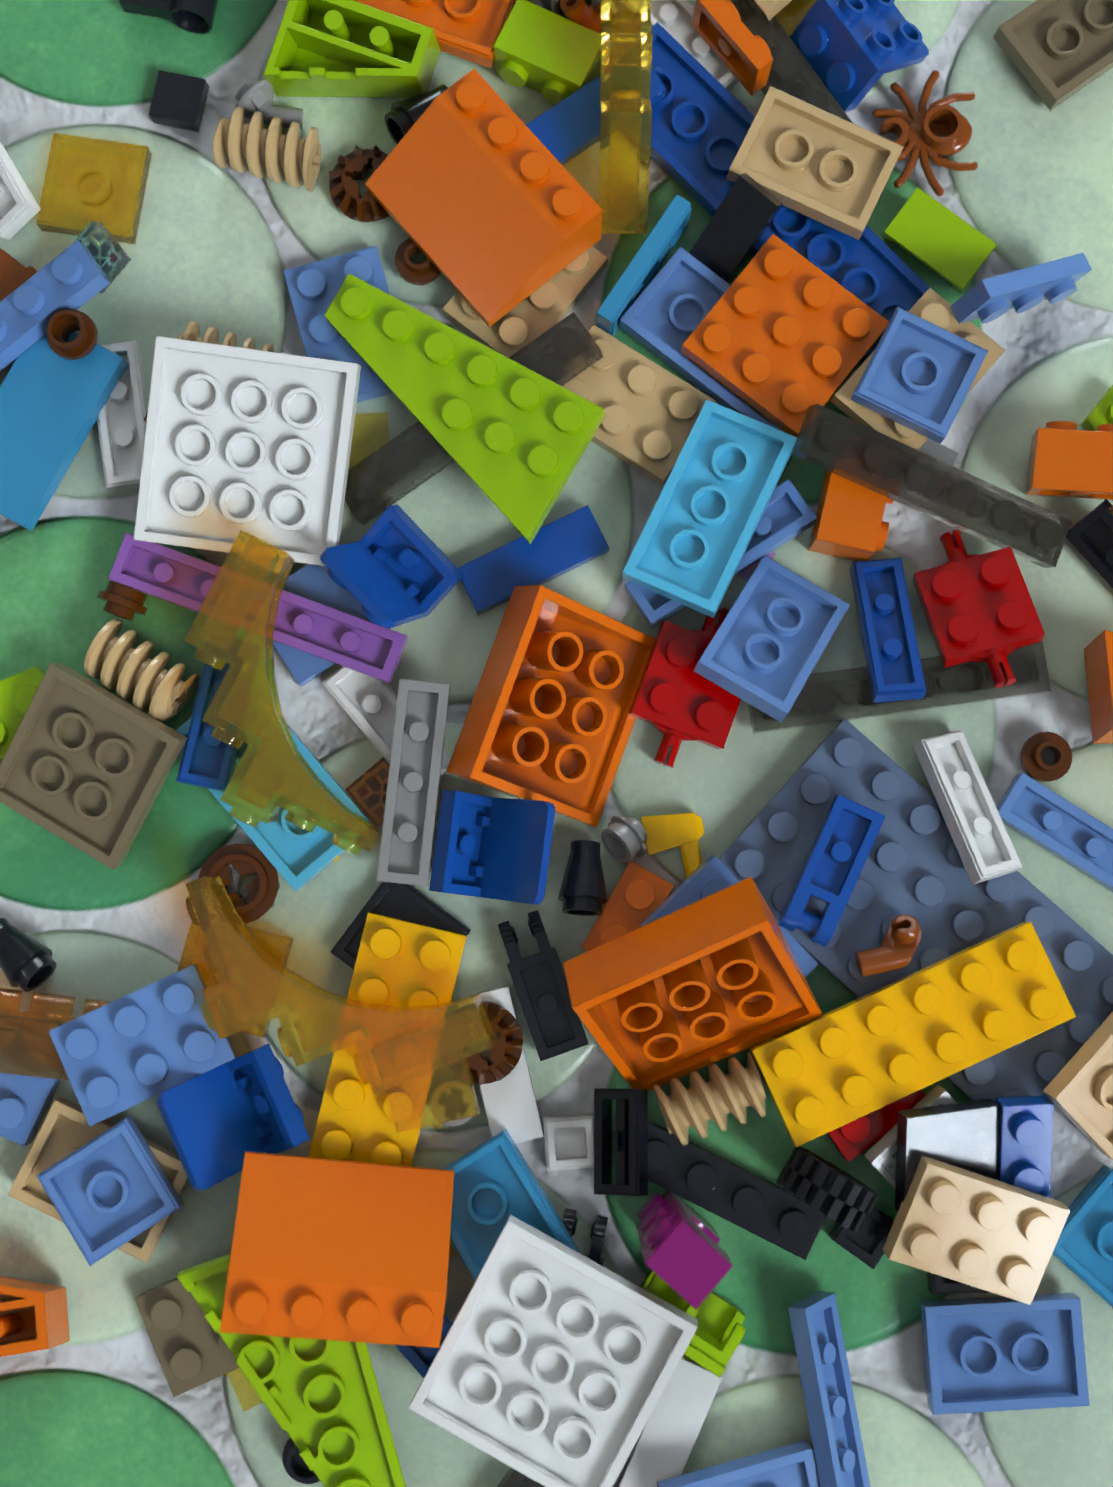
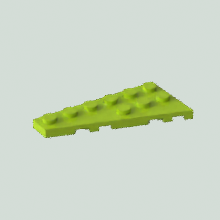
M348 274L326 311L325 318L531 545L606 415L604 408L365 281Z
M230 1254L178 1271L177 1278L187 1292L190 1291L205 1313L204 1317L215 1333H219L236 1358L237 1365L282 1430H286L299 1449L300 1456L309 1469L315 1472L324 1487H406L367 1343L220 1332Z

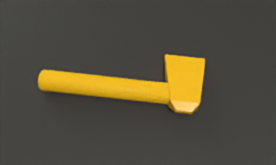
M695 813L640 817L642 826L647 833L645 843L648 856L679 846L686 879L703 863L698 842L704 833L700 816Z

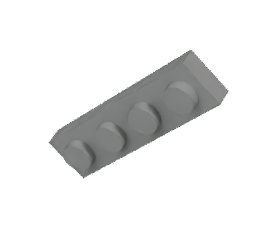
M399 679L376 881L429 886L450 684Z

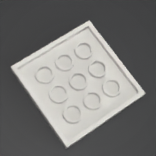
M156 336L134 540L325 566L320 559V555L326 548L337 546L340 542L361 366L356 363Z
M510 1215L419 1385L409 1409L545 1487H613L698 1328V1319Z

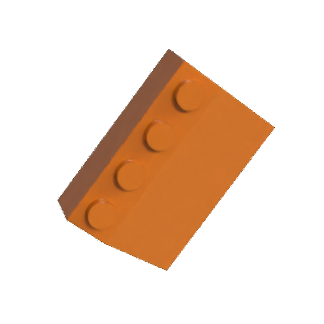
M475 69L471 70L434 99L365 182V187L488 327L501 319L601 239L603 209Z
M542 585L514 586L446 772L516 799L551 802L555 807V813L597 827L636 719L628 715L655 638Z
M752 877L563 962L572 1009L632 1089H647V1092L654 1090L652 1085L663 1086L670 1083L672 1078L676 1077L679 1079L692 1071L702 1069L823 1016L781 929Z
M245 1151L220 1332L440 1348L447 1293L454 1171Z

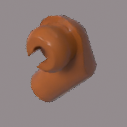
M585 0L560 1V7L568 20L603 35V31L610 30L615 26V16L610 4L607 2H601L596 7H593L592 4L587 6Z
M908 914L896 916L892 920L880 947L855 952V961L861 977L904 968L910 963L922 936L921 928L916 918Z

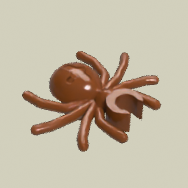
M934 70L924 85L918 103V113L905 90L897 83H892L890 89L899 97L908 114L901 109L880 108L873 110L872 116L874 118H888L881 124L879 134L894 133L898 137L897 140L892 142L904 148L897 161L906 159L910 154L901 175L894 181V187L899 188L907 181L919 156L928 184L937 196H942L944 190L934 176L928 156L934 164L954 171H971L978 168L977 162H956L940 157L955 155L968 145L972 136V127L966 117L961 115L954 107L949 106V104L960 101H972L975 99V94L973 92L951 94L933 102L926 112L932 87L939 77V71Z

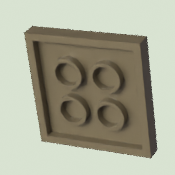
M61 662L50 663L0 764V802L114 870L122 866L188 738Z

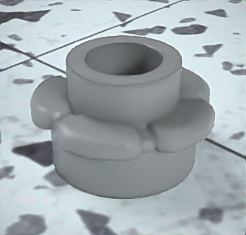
M615 815L611 818V822L608 823V827L601 833L605 848L620 862L627 863L635 856L641 858L646 853L647 848L644 844L647 840L646 830L633 817L625 818L621 815Z

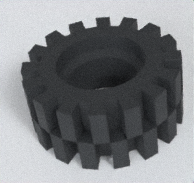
M801 1146L794 1148L776 1181L785 1191L794 1195L801 1202L808 1204L810 1208L817 1212L819 1211L830 1220L836 1221L841 1226L849 1228L856 1233H860L880 1196L876 1191L866 1186L860 1180L855 1179L849 1173Z

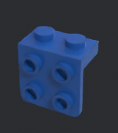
M816 0L789 37V41L843 113L854 110L883 74L922 63L929 54L928 48L922 42L921 32L915 25L904 18L894 5V0Z
M399 505L389 506L360 541L328 547L320 555L321 561L328 568L327 573L332 581L353 594L362 604L361 609L370 621L388 629L428 616L464 577V574Z
M443 790L429 891L534 905L540 904L545 896L555 818L554 805L546 801L493 798L461 791Z
M269 1043L159 1094L157 1098V1105L189 1182L196 1191L209 1189L242 1171L245 1151L277 1154L292 1149L310 1139L304 1126L303 1114L294 1103L284 1080L283 1067L274 1056Z

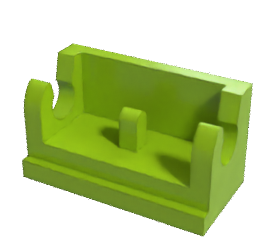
M917 187L883 233L885 239L891 243L894 241L953 284V288L959 293H962L997 245L919 187Z
M650 1268L639 1287L698 1319V1328L684 1354L720 1378L726 1364L746 1331V1328L742 1326L746 1317L745 1313L712 1291L699 1307L695 1309Z

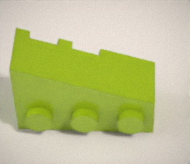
M289 0L263 75L268 83L273 86L277 97L410 98L428 91L441 51L433 28L354 0Z

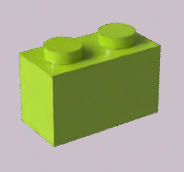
M517 0L493 46L495 73L499 74L508 84L515 87H528L543 94L546 100L556 105L597 78L604 64L606 36L527 0Z

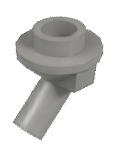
M251 79L238 90L235 99L238 101L236 107L244 108L246 118L251 119L257 111L263 114L265 124L270 125L271 120L275 116L281 118L282 127L289 128L294 121L298 122L300 129H302L303 108L273 105L274 88L266 79L260 82L257 79Z

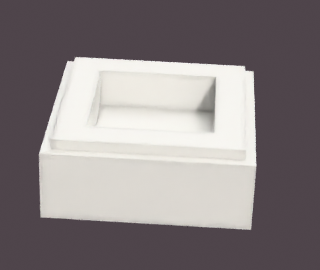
M594 1113L543 1117L547 1171L594 1168Z

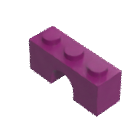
M668 1190L662 1196L654 1193L643 1204L636 1215L640 1220L636 1225L645 1264L692 1307L697 1309L733 1265L727 1253L717 1245L720 1242V1238L711 1224L680 1196Z

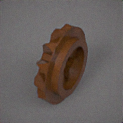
M356 145L353 152L345 157L339 155L337 165L333 171H329V191L335 206L345 216L359 222H375L389 216L368 190L367 192L364 191L363 198L361 197L359 183L355 180L356 178L364 179L366 172H369L370 169L374 173L388 156L377 145L373 149H361Z
M231 844L215 851L205 861L198 879L199 895L204 907L215 918L230 924H245L259 920L261 916L274 906L277 892L281 886L276 868L259 848L247 844ZM230 865L243 876L258 874V877L252 879L253 882L247 886L249 903L239 892L221 894L233 882V871Z
M487 1001L472 1002L459 1008L447 1020L440 1041L445 1063L450 1066L459 1079H464L478 1085L500 1081L506 1077L517 1065L523 1050L522 1031L516 1018L501 1005ZM470 1023H473L475 1029H479L482 1035L490 1033L493 1035L500 1031L501 1036L497 1037L495 1042L489 1047L491 1064L488 1058L484 1057L480 1051L474 1053L470 1051L464 1054L463 1050L468 1048V1045L474 1040L473 1028Z

